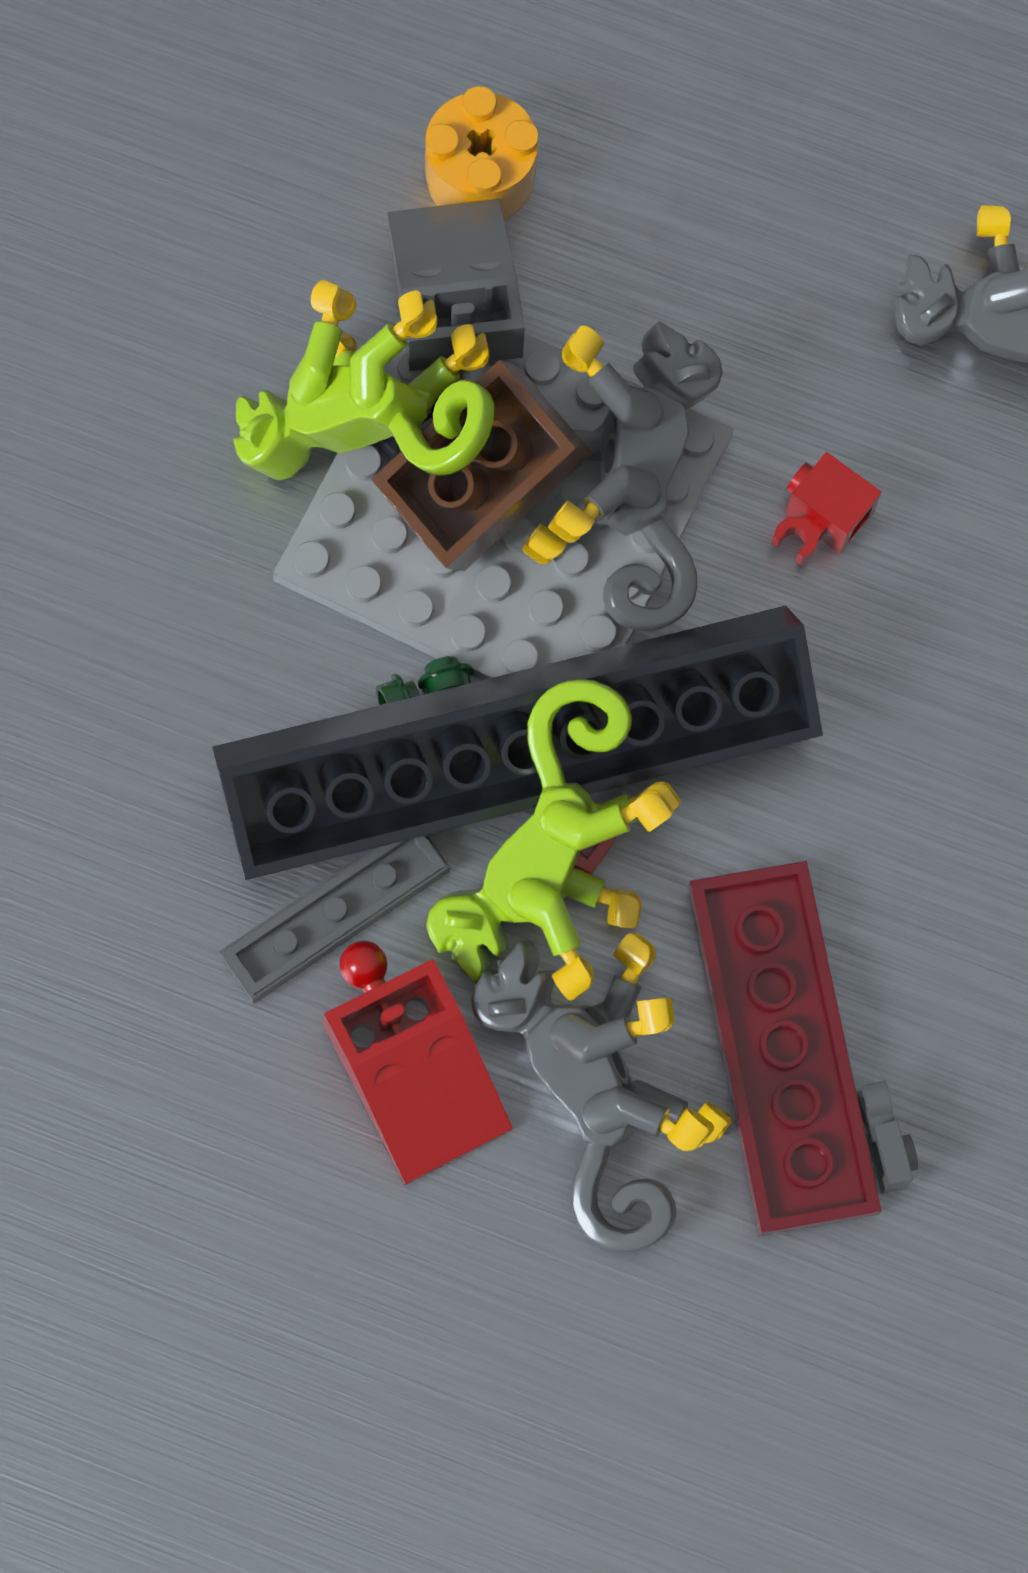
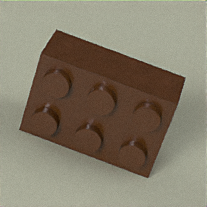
M500 359L475 382L487 389L492 396L494 402V421L485 445L473 461L452 474L434 475L415 466L400 452L371 479L446 569L462 571L468 569L593 454L519 366ZM467 407L460 414L461 431L466 422ZM433 422L422 431L424 438L432 449L447 447L458 437L448 439L435 430Z

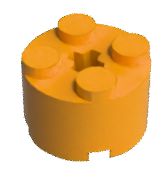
M481 86L468 89L464 94L449 100L436 111L426 130L425 175L430 196L438 206L500 199L503 216L506 219L525 205L533 191L538 153L537 128L527 112L513 100L493 93L490 89Z

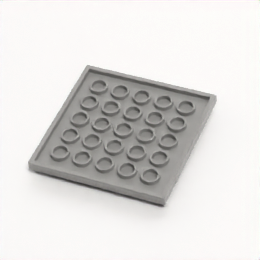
M524 332L523 358L503 361L519 366L572 429L593 432L604 422L610 409L587 383L591 377L587 372H578L566 366L562 359V349ZM406 348L384 366V372L406 385L424 371H409ZM492 361L489 363L491 366H493L497 361ZM623 378L628 385L639 389L643 388L642 386ZM690 408L686 409L689 436L681 460L667 487V512L663 517L667 525L680 540L734 431L733 428ZM377 442L361 449L337 453L272 573L273 582L436 659L447 656L456 657L459 664L468 663L473 667L474 673L472 676L485 680L627 645L635 630L620 625L606 610L603 601V588L606 580L617 569L630 564L648 566L662 577L666 565L650 546L641 531L625 536L613 530L609 525H595L576 542H567L563 552L546 565L537 563L522 551L525 542L539 524L542 523L548 527L566 501L569 500L576 504L600 483L601 462L585 460L465 571L446 569L371 481L391 461ZM629 588L630 600L637 605L647 607L653 593L646 595L637 588Z

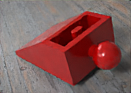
M362 940L346 947L341 954L339 968L343 979L349 985L363 989L364 993L324 1013L322 1025L404 1185L511 1131L513 1127L464 1017L434 959L386 982L384 977L387 972L388 962L384 951L377 944ZM412 1000H419L426 1005L428 1013L421 1020H413L407 1016L405 1005ZM366 1027L372 1031L374 1042L368 1047H358L351 1039L352 1032L356 1028Z

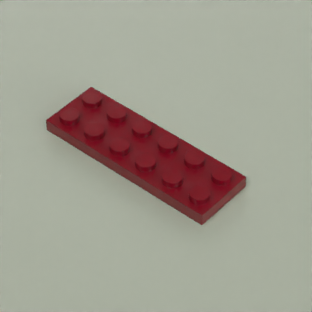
M807 861L690 880L688 887L759 1236L879 1215L882 1210Z

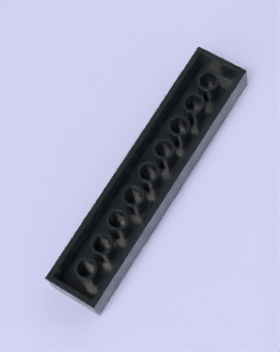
M785 605L213 746L216 766L245 880L536 808L542 793V783L528 745V720L539 698L550 688L568 680H595L610 686L623 696L630 707L632 715L631 729L628 736L617 748L608 752L587 751L575 743L568 733V724L574 718L582 716L587 719L593 728L601 730L607 726V713L600 707L584 701L568 703L557 712L553 720L552 737L566 783H578L589 794L823 736L804 624Z

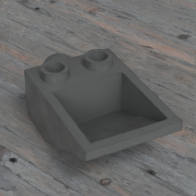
M500 199L387 212L399 299L405 293L417 290L421 292L423 304L429 300L434 301L437 316V327L431 335L422 338L408 337L406 339L408 343L406 351L409 371L425 370L440 356L448 358L454 354L451 333L457 327L466 324L474 327L475 337L482 333L486 335L489 359L488 363L478 370L466 371L461 369L458 372L460 374L458 381L471 380L476 382L492 367L489 362L498 361L499 359L523 358L524 320L517 275Z

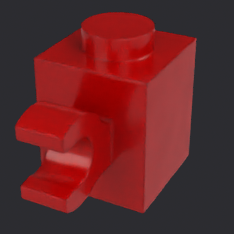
M826 451L814 467L807 462L804 463L789 482L786 488L791 493L786 515L789 518L781 521L776 527L772 544L778 547L787 536L796 535L800 537L804 542V546L800 549L796 558V562L800 565L811 559L820 540L841 554L875 512L882 492Z

